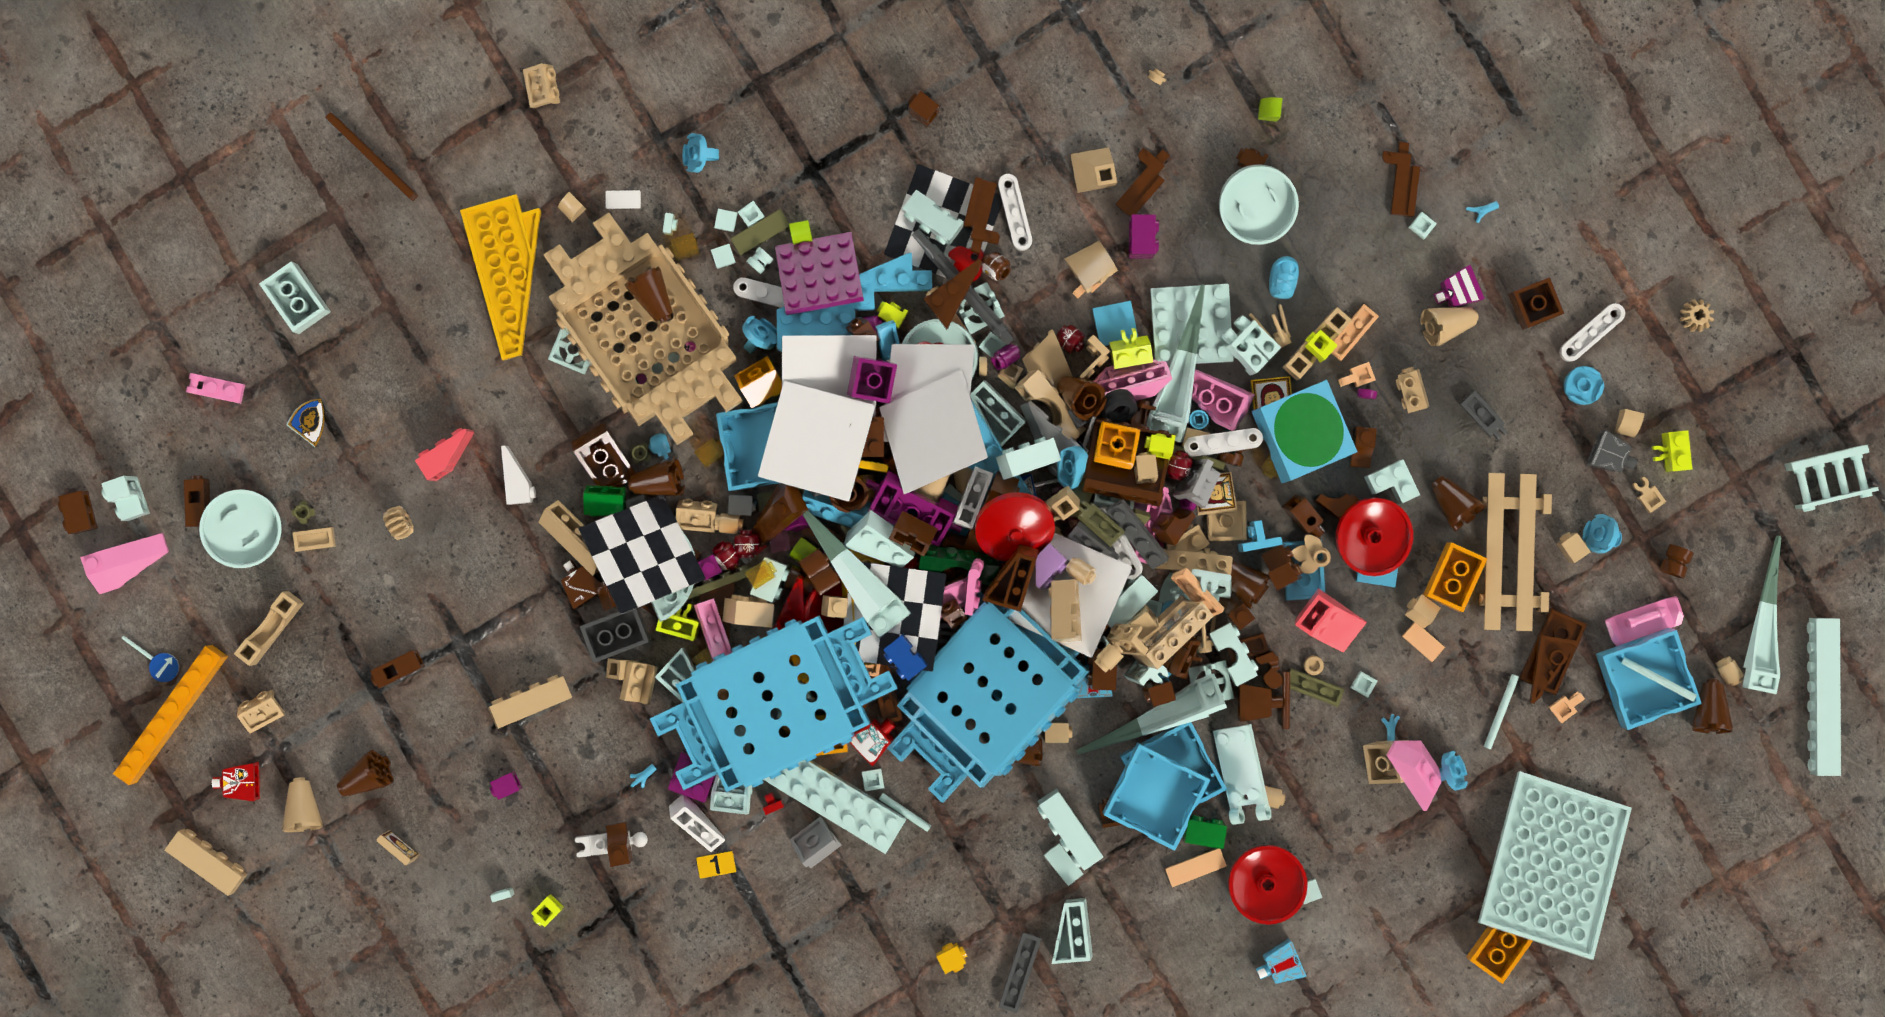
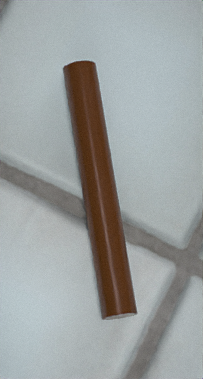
M1282 671V729H1290V671Z

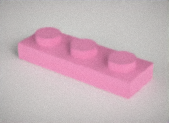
M714 598L694 605L712 660L714 661L713 657L722 653L725 656L731 654V647Z

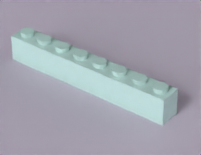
M1809 618L1807 623V632L1809 634V642L1807 643V651L1809 653L1807 671L1810 676V681L1807 683V690L1810 693V700L1807 703V709L1810 712V720L1807 723L1808 731L1810 732V740H1808L1807 744L1810 751L1808 769L1810 774L1816 776H1841L1840 619Z

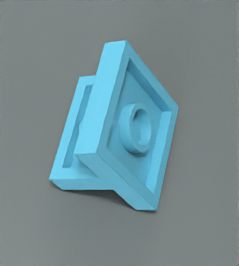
M1262 520L1249 522L1247 533L1248 537L1252 538L1251 542L1237 544L1239 552L1283 545L1281 537L1265 539Z

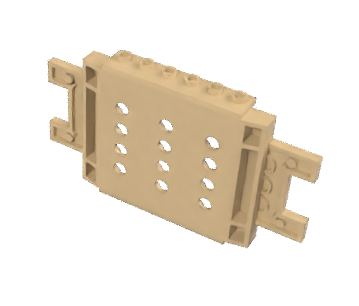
M607 213L593 222V226L603 238L572 259L569 258L560 244L544 254L545 259L564 284L563 288L549 296L551 303L557 310L558 319H556V322L562 330L565 328L568 333L567 338L571 344L577 345L579 348L578 353L583 361L587 360L591 365L589 369L595 377L598 376L602 381L600 385L606 393L610 392L613 397L611 400L616 408H621L624 414L628 412L638 426L656 415L673 441L678 445L693 435V432L683 419L685 416L714 397L725 412H728L742 402L741 397L722 372L737 362L736 356L728 347L727 336H729V333L723 325L720 327L717 323L718 317L714 311L707 309L705 306L707 302L701 294L697 295L694 290L696 287L692 280L685 278L683 275L685 271L679 263L675 264L672 259L674 256L668 247L664 248L662 244L657 247L648 233L630 243L611 214ZM658 266L661 269L674 314L672 320L662 324L660 321L655 322L635 298L633 300H626L624 298L625 292L628 291L625 287L628 281L631 280L632 282L637 276ZM611 301L619 303V308L616 311L608 309V304ZM594 312H601L603 318L601 321L595 322L591 318ZM650 321L658 325L657 329L653 332L646 329V325ZM633 332H638L641 335V339L638 342H632L630 335ZM687 342L695 343L696 349L693 352L685 350L684 346ZM622 343L625 349L621 353H616L613 350L614 345ZM677 353L680 356L678 362H670L668 360L669 354ZM656 363H660L663 366V371L659 374L652 371V366ZM644 374L647 377V381L644 384H638L635 381L637 375Z

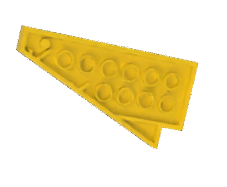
M515 194L460 210L503 361L522 356L541 217L540 208L522 212L518 195Z

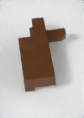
M1399 142L1398 153L1383 151L1382 160L1384 163L1396 165L1390 215L1413 217L1415 215L1420 167L1410 166L1412 154H1408L1409 143Z
M1144 147L1138 154L1139 160L1147 168L1115 204L1129 218L1132 214L1139 212L1165 181L1158 175L1165 166L1163 163L1170 156L1163 149L1156 157Z
M975 177L963 227L973 229L970 240H973L970 251L980 254L983 241L998 245L1000 236L997 232L986 229L997 183L982 180V178Z

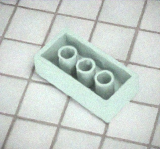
M1057 788L1038 800L1039 806L1037 809L1044 820L1046 818L1049 819L1050 823L1048 825L1055 836L1060 835L1061 839L1059 841L1066 852L1071 851L1072 855L1070 857L1077 868L1082 867L1085 871L1103 858L1101 851Z

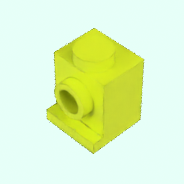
M882 301L877 312H879L878 317L885 322L893 320L896 328L899 329L908 314V310L904 309L902 312L899 305L893 302L888 304Z
M1319 330L1316 334L1312 332L1305 339L1308 343L1304 347L1321 363L1338 345L1322 330ZM1315 343H1319L1321 348H1317Z
M1160 433L1152 434L1151 437L1146 436L1144 448H1147V452L1150 455L1156 454V457L1170 460L1173 454L1176 435H1171L1170 438Z
M550 894L531 913L533 915L532 918L539 926L543 925L545 927L564 906ZM544 908H548L551 911L550 914H546Z

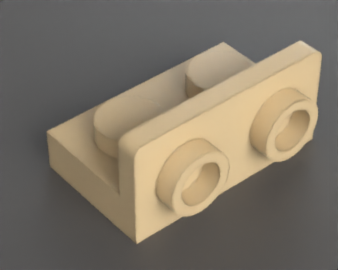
M541 63L523 69L530 108H537L550 103H560L559 90L555 79L556 73L552 65Z
M692 499L679 500L676 508V520L681 530L715 533V517L718 504L707 500L702 502L693 501Z
M1191 523L1176 546L1164 544L1167 550L1198 552L1210 543L1200 529V525L1194 526Z
M1117 623L1110 629V633L1106 638L1111 645L1116 643L1123 650L1121 654L1145 656L1149 650L1144 645V641L1138 637L1143 629L1140 625Z
M628 661L620 699L649 705L658 667L647 663Z
M272 689L267 692L263 691L256 698L250 701L246 700L239 705L237 717L249 734L284 716L285 712L274 698L275 692Z

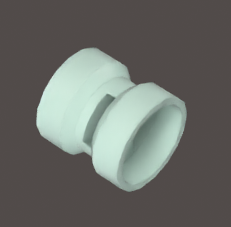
M758 247L755 255L749 257L746 262L761 274L765 270L764 267L774 259L761 247Z

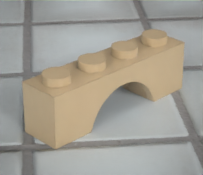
M1336 307L1316 328L1314 333L1316 334L1319 330H1322L1331 340H1334L1352 319ZM1307 341L1301 345L1282 367L1296 380H1299L1317 359L1304 347L1308 343ZM1315 343V346L1320 349V344Z
M1041 371L1029 372L1014 387L1026 402L1039 400L1045 403L1051 410L1053 424L1059 425L1062 428L1061 433L1068 439L1072 437L1076 440L1086 430L1084 426L1075 427L1068 413L1071 409L1061 399L1057 389L1049 384L1047 377Z
M1068 485L1045 501L1052 511L1054 521L1059 519L1065 520L1078 511L1080 507V499Z
M282 592L271 605L270 611L262 624L243 641L234 655L249 666L256 665L304 603L291 592Z

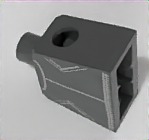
M1602 430L1599 431L1586 465L1617 473L1621 472L1624 466L1633 470L1638 459L1629 456L1632 448L1629 444L1612 433Z

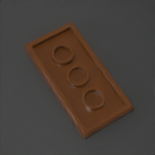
M1550 608L1519 680L1532 685L1539 635L1580 642L1587 624ZM1574 647L1567 661L1562 664L1560 671L1544 691L1553 695L1557 694L1577 647Z

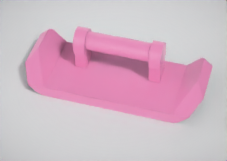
M1673 596L1606 619L1605 623L1611 640L1616 646L1666 628L1681 625L1684 615L1678 598Z

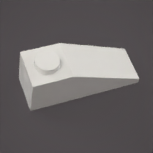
M501 446L507 505L533 503V498H536L535 487H532L531 481L509 446Z
M976 466L974 467L958 505L956 517L952 523L969 530L973 529L994 473Z
M681 795L669 805L670 819L710 852L725 841V837L688 797Z

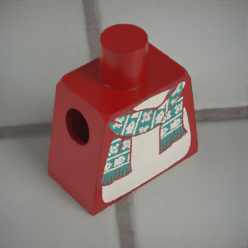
M889 718L882 724L873 719L869 725L855 731V735L851 737L853 741L849 742L871 766L877 762L894 739L889 732L896 726Z

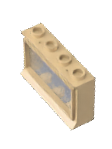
M1180 595L1157 617L1159 627L1142 639L1144 645L1149 649L1146 655L1132 656L1139 664L1158 670L1214 615L1202 601L1188 600Z

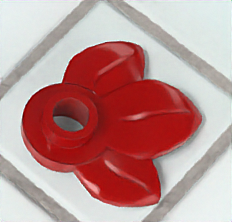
M958 246L948 253V256L955 261L954 266L959 272L977 261L971 259V254L975 253L970 251L971 247L967 249L966 247ZM980 250V254H976L978 255V259L982 261L984 253L982 250ZM982 266L980 267V270L973 281L977 280L982 273Z

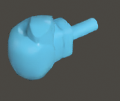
M659 433L650 438L649 450L653 454H657L658 457L669 458L667 453L671 452L667 436L664 433Z

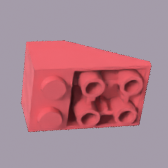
M459 428L451 433V438L447 440L445 438L435 443L436 447L432 450L426 449L418 454L419 458L415 461L427 480L437 481L453 471L474 434L473 430Z
M1319 588L1295 618V625L1298 628L1343 653L1367 623V621Z

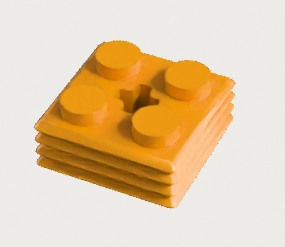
M1103 421L1099 429L1094 462L1131 470L1135 462L1140 429ZM1115 442L1119 443V449H1116L1115 446H1113Z

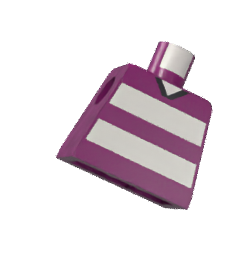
M1471 265L1464 267L1440 283L1442 291L1433 294L1438 305L1447 301L1449 307H1458L1485 299Z

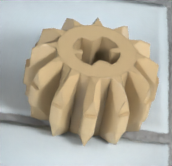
M1693 299L1690 301V304L1685 303V309L1680 310V313L1684 315V317L1680 318V321L1686 322L1683 327L1688 328L1690 326V332H1694L1696 329L1698 332H1702L1704 328H1709V322L1714 321V318L1710 316V314L1714 313V310H1708L1710 304L1704 305V300L1702 299L1698 300V302ZM1698 312L1699 319H1696L1697 316L1694 317V313Z
M401 506L392 507L383 514L385 526L396 540L406 538L413 533L414 526L412 520Z

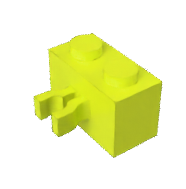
M1131 328L1132 334L1128 339L1125 331L1120 330L1123 340L1109 342L1114 369L1152 363V348L1148 336L1137 337L1136 329Z
M1688 430L1662 433L1663 447L1652 446V450L1664 451V454H1661L1659 457H1653V461L1664 459L1666 472L1692 470Z
M693 604L687 605L683 615H681L682 609L680 608L677 613L662 622L658 620L656 631L691 641L696 640L700 622L698 619L687 617Z

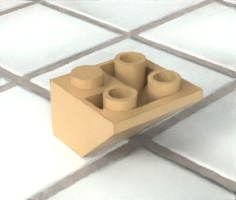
M1109 147L1071 154L1077 193L1116 186L1117 178Z

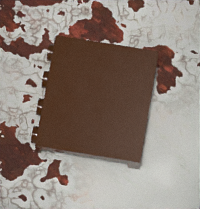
M1106 418L1096 419L1082 491L1160 507L1163 502V488L1168 459L1156 457L1158 471L1156 483L1136 484L1134 466L1130 470L1094 462L1098 434L1103 421L1140 429L1136 456L1147 452V448H1144L1146 436L1151 437L1152 434L1160 433L1170 438L1174 434H1169L1166 430H1150L1146 426L1134 427L1126 422L1114 423ZM1115 442L1113 445L1116 449L1120 447L1118 442Z

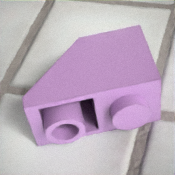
M1050 543L1038 554L1036 560V586L1041 590L1044 588L1048 589L1055 576L1065 572L1066 566L1069 563Z

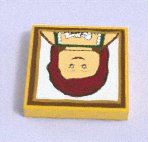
M1290 376L1250 381L1251 392L1255 394L1252 401L1253 410L1292 395Z

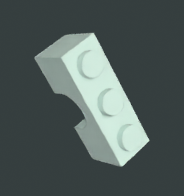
M1227 623L1208 633L1217 651L1224 648H1232L1235 651V663L1226 668L1235 686H1239L1258 676L1256 673L1258 667L1255 661H1250L1247 656L1249 650L1244 642L1241 643L1237 637L1240 633L1236 625L1232 626L1231 623Z

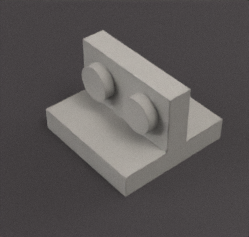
M1208 458L1193 461L1190 476L1184 478V480H1179L1172 496L1178 500L1188 499L1197 506L1205 508L1221 473L1211 468L1214 462Z
M821 816L790 839L802 864L810 868L842 846Z

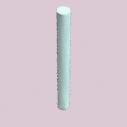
M1626 657L1621 662L1626 667L1691 701H1694L1697 696Z
M1512 674L1485 741V748L1491 749L1519 679L1516 675Z

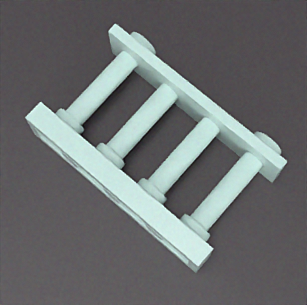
M1868 445L1856 446L1785 463L1786 471H1794V474L1797 475L1803 503L1795 505V509H1803V512L1815 510L1817 505L1860 495V498L1873 496L1872 492L1879 491L1878 487L1868 488L1861 458H1863L1862 454L1869 453ZM1848 457L1854 462L1860 490L1849 492L1842 464L1844 458ZM1828 462L1835 466L1841 491L1840 495L1831 497L1823 468L1825 467L1824 463ZM1811 466L1816 471L1822 499L1811 501L1804 473L1806 468Z

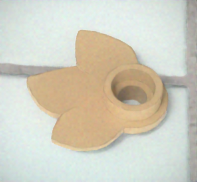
M1305 535V545L1297 546L1292 550L1294 558L1302 562L1300 567L1305 574L1313 573L1318 567L1326 566L1331 559L1330 552L1323 548L1321 540L1313 535ZM1320 553L1324 554L1322 560L1317 559V555Z

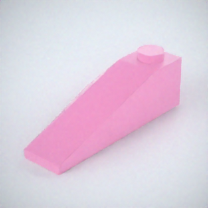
M1195 369L1192 399L1216 424L1235 431L1247 414L1255 394Z
M161 533L80 558L87 578L97 592L103 594L122 587L124 583L137 576L139 572L152 565L167 554L169 550L164 534Z

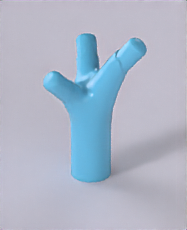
M1495 201L1480 207H1466V210L1477 212L1479 215L1476 222L1479 223L1485 214L1498 209L1499 204Z
M1391 714L1389 722L1385 718L1381 719L1387 728V741L1395 740V727L1400 717H1395L1394 714Z
M651 764L641 773L630 774V778H637L631 784V787L641 782V787L644 788L646 779L657 768Z

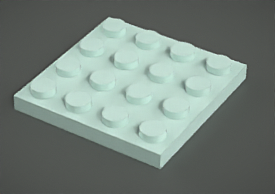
M1229 284L1205 285L1196 364L1233 362V355L1225 348L1227 343L1221 336L1227 329L1231 328ZM1201 285L1150 289L1155 360L1165 361L1168 366L1171 365Z

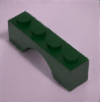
M931 544L925 556H920L919 570L941 573L951 567H960L970 571L973 561L981 559L984 562V567L979 580L982 581V584L990 585L999 573L1000 560L992 558L986 553L960 550L953 547H940Z

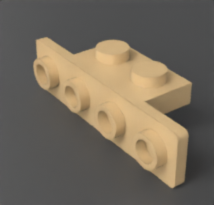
M1163 549L1169 556V560L1156 567V569L1171 570V573L1188 568L1190 572H1192V569L1231 575L1233 557Z

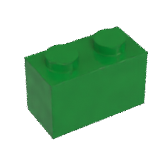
M586 485L583 493L584 515L592 517L610 516L625 510L626 487Z
M1192 815V818H1189L1188 826L1183 835L1184 843L1224 849L1227 825L1223 823V820L1211 818V821L1203 820L1204 817Z

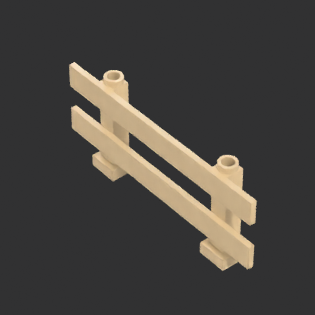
M1488 473V497H1482V503L1487 508L1485 594L1479 595V606H1485L1484 630H1500L1501 607H1516V631H1532L1533 608H1537L1538 612H1549V592H1538L1537 596H1533L1536 510H1540V514H1551L1552 494H1542L1540 498H1536L1537 474H1520L1519 497H1504L1505 473ZM1504 509H1519L1517 595H1501Z

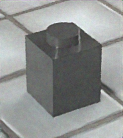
M729 495L728 514L753 516V512L757 511V500H754V496Z

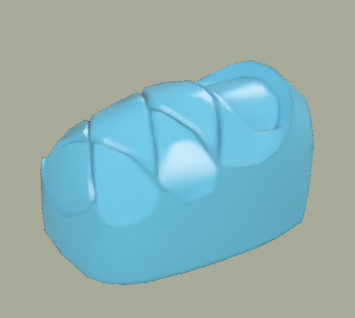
M1283 256L1273 263L1270 271L1269 291L1274 298L1290 299L1293 296L1299 275V266L1294 258Z
M1072 446L1060 451L1061 461H1058L1057 479L1063 487L1068 485L1071 489H1074L1082 481L1086 470L1088 454L1082 447Z

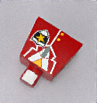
M259 762L223 769L222 777L212 778L213 789L223 788V797L247 801L260 799Z

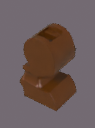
M1273 651L1254 656L1253 658L1257 663L1262 665L1268 663L1269 665L1268 669L1261 675L1264 684L1272 689L1279 688L1283 682L1281 674L1277 672L1280 669L1279 657Z

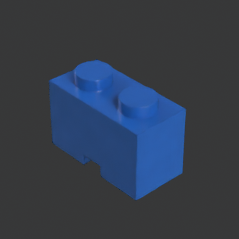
M902 634L884 649L885 654L883 655L890 664L894 663L896 665L898 675L902 679L906 678L909 681L927 667L928 664L919 653L914 654L911 648L913 645Z

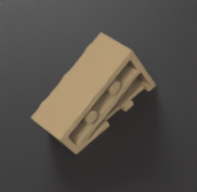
M1075 579L1051 581L1049 597L1051 598L1052 640L1056 642L1082 641L1078 581Z

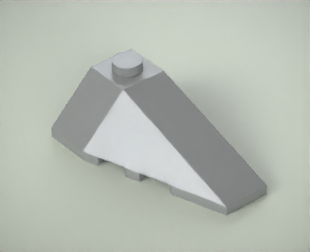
M1031 400L1020 405L1035 440L1045 437L1046 440L1054 438L1059 454L1061 450L1068 447L1080 446L1072 437L1070 439L1065 437L1061 433L1062 428L1059 425L1051 424L1048 421L1049 417ZM1058 462L1047 465L1048 470L1056 477Z

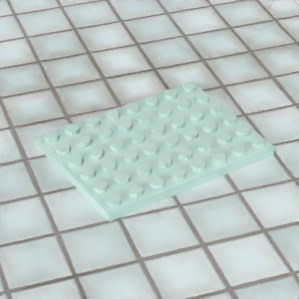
M1521 771L1517 772L1478 923L1594 960L1632 808Z

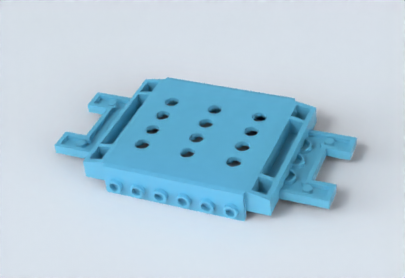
M984 602L962 624V627L950 637L948 643L936 653L933 671L922 670L919 675L914 677L910 682L911 684L906 688L908 693L897 705L912 721L887 749L900 762H903L915 748L941 774L928 790L942 803L945 802L967 776L982 788L994 776L1007 775L1013 768L1011 765L1014 761H1019L1026 754L1024 750L1029 745L1033 746L1039 740L1038 735L1042 731L1046 732L1051 727V721L1055 716L1058 718L1066 710L1064 708L1068 702L1072 703L1079 696L1077 692L1080 688L1077 684L1089 672L1075 658L1080 652L1052 640V637L1022 609L1021 612H1018L1042 635L1013 623L1008 617L1015 610ZM994 633L999 634L1001 638L997 645H993L990 642V637ZM1007 647H1012L1015 651L1012 658H1007L1004 655V650ZM1022 660L1027 661L1029 664V668L1025 672H1021L1018 668V664ZM968 662L974 665V671L971 674H967L964 671V665ZM1035 674H1040L1043 677L1042 684L1038 686L1032 682ZM981 676H985L988 679L987 686L983 688L978 685V679ZM996 689L1002 692V698L999 701H995L992 698V692ZM942 691L948 695V700L945 703H941L938 700V694ZM1009 703H1013L1016 706V712L1012 715L1006 712V706ZM955 705H959L962 708L961 715L957 717L952 714V707ZM970 718L976 722L973 730H968L965 725L966 721ZM983 732L988 733L990 736V740L986 744L981 743L979 739L980 734Z
M820 616L805 623H802L801 620L796 622L793 619L785 623V628L778 630L776 627L766 632L768 636L762 639L760 636L749 640L750 644L745 647L741 644L732 648V653L725 656L722 653L713 657L714 662L707 664L705 661L697 665V670L691 672L692 677L675 684L683 703L650 718L658 736L676 728L693 764L675 772L683 790L717 774L726 792L743 784L745 788L750 785L754 788L764 783L763 779L767 777L773 779L781 775L780 771L786 768L790 771L798 767V763L803 760L807 763L817 758L816 754L822 751L826 754L834 750V746L839 743L845 745L853 741L851 737L855 735L854 732L871 723L863 705L898 689L890 670L871 678L855 642L872 635L864 617L830 633L827 632ZM798 655L801 660L800 664L792 666L789 662L790 656ZM756 672L764 674L765 679L762 683L754 681L753 676ZM800 673H806L809 676L807 684L799 683L798 675ZM720 689H726L729 692L727 700L719 699L718 691ZM764 690L772 691L773 699L771 701H765L762 698ZM809 691L817 693L818 698L815 702L807 700L806 694ZM729 707L737 709V716L735 718L727 716L726 711ZM773 708L781 710L782 716L779 719L771 717L770 713ZM817 709H823L826 712L824 720L816 719L815 711ZM737 725H743L746 728L744 736L736 735L735 727ZM780 727H789L790 735L782 737L779 734ZM746 743L754 745L755 750L752 754L744 752L743 747Z

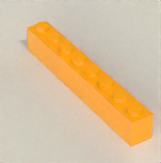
M213 645L203 648L113 774L127 785H132L139 781L228 656Z

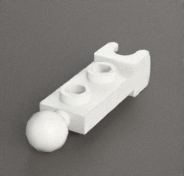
M628 831L630 846L634 844L637 847H644L647 844L648 838L645 833L637 832L633 837H630V831ZM607 833L583 835L575 838L576 843H583L585 845V850L579 851L577 857L608 854Z

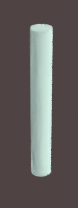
M882 793L879 798L880 801L928 832L931 827L929 823Z

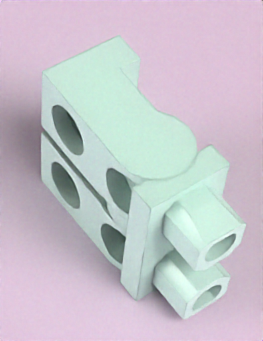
M1242 315L1234 322V325L1240 331L1236 334L1229 328L1221 336L1227 343L1225 348L1240 361L1249 375H1253L1259 372L1281 346L1255 320L1249 321Z

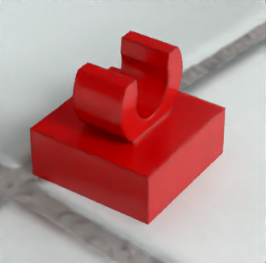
M773 792L764 796L767 805L763 806L765 815L784 808L785 804L782 798L776 801Z

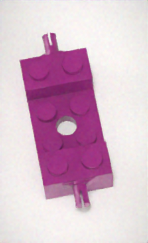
M890 471L887 472L879 484L870 479L866 482L867 487L875 491L868 512L872 510L887 522L895 525L902 511L907 513L908 509L913 508L918 512L914 517L938 528L931 544L936 546L940 545L949 528L960 534L963 527L952 523L957 514V505L943 498H940L937 503L915 491L904 494L899 476Z

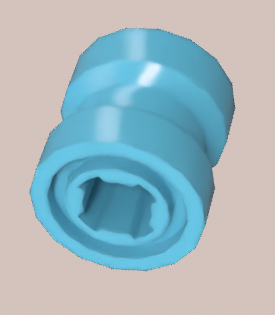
M1202 410L1192 412L1189 416V427L1195 430L1205 428L1209 422L1208 415Z

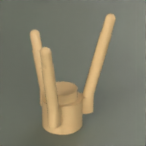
M1281 304L1278 305L1283 329H1281L1275 314H1272V319L1278 331L1273 334L1274 338H1272L1254 315L1250 313L1249 317L1255 320L1281 348L1292 343Z
M1217 615L1212 617L1210 632L1215 630ZM1204 625L1201 628L1202 636L1197 637L1201 641L1197 653L1212 652V646H1214L1210 637L1206 636V626Z

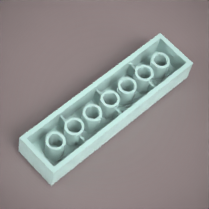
M803 760L798 763V767L790 771L786 768L780 771L781 775L770 779V777L763 779L886 854L906 821V817L812 760L807 763Z

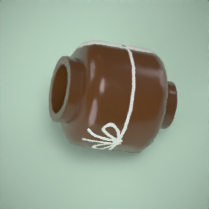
M997 251L991 254L988 253L982 259V271L995 281L1003 280L1009 275L1011 271L1010 261Z

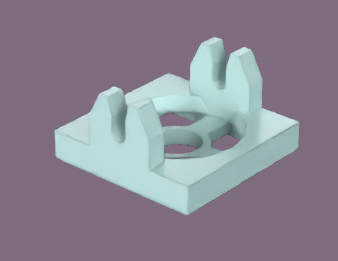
M987 282L974 288L978 294H983L990 298L985 302L988 306L993 305V311L1000 319L1005 317L998 300L995 298L994 292L991 291ZM964 299L959 306L958 312L969 333L973 334L988 325L981 317V323H975L968 319L972 315H979L973 311L972 307L970 310L964 311V304L966 302Z
M565 328L563 330L560 329L548 360L585 375L589 366L588 361L571 364L573 358L578 356L579 353H569L568 347L571 342L566 343L562 341L567 337L568 333ZM559 347L566 349L568 354L566 360H563Z
M1192 569L1191 573L1200 581L1202 592H1205L1207 589L1218 602L1220 597L1231 598V575Z
M1137 660L1124 674L1128 680L1143 686L1149 678L1153 682L1162 684L1163 681L1158 676V673L1165 677L1169 675L1163 665L1157 670L1139 664Z
M1226 660L1189 668L1190 684L1197 679L1202 671H1205V676L1211 675V669L1218 670L1223 675L1222 678H1216L1218 685L1225 683L1222 692L1224 701L1234 699L1229 673L1226 670Z

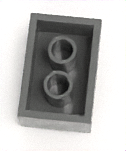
M639 607L624 614L616 612L580 626L593 663L651 642Z

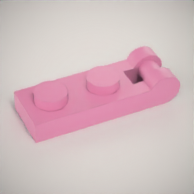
M190 373L189 387L187 386L186 392L241 404L245 388L244 384ZM199 381L203 382L202 389H197Z
M981 559L973 561L968 574L965 604L966 615L972 616L975 608H979L980 597H977V593L981 590L982 581L979 580V577L984 567V562Z

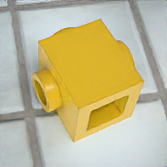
M952 942L944 945L942 951L936 953V957L945 974L951 971L955 973L963 969L964 964H966L965 958L968 957L963 946L959 947L957 943L952 944Z

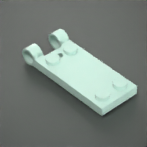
M1248 724L1214 730L1213 734L1223 780L1227 788L1226 794L1230 807V822L1233 825L1244 823L1245 815L1242 806L1251 804L1257 805L1256 816L1259 821L1270 820L1271 809L1268 803L1252 725Z

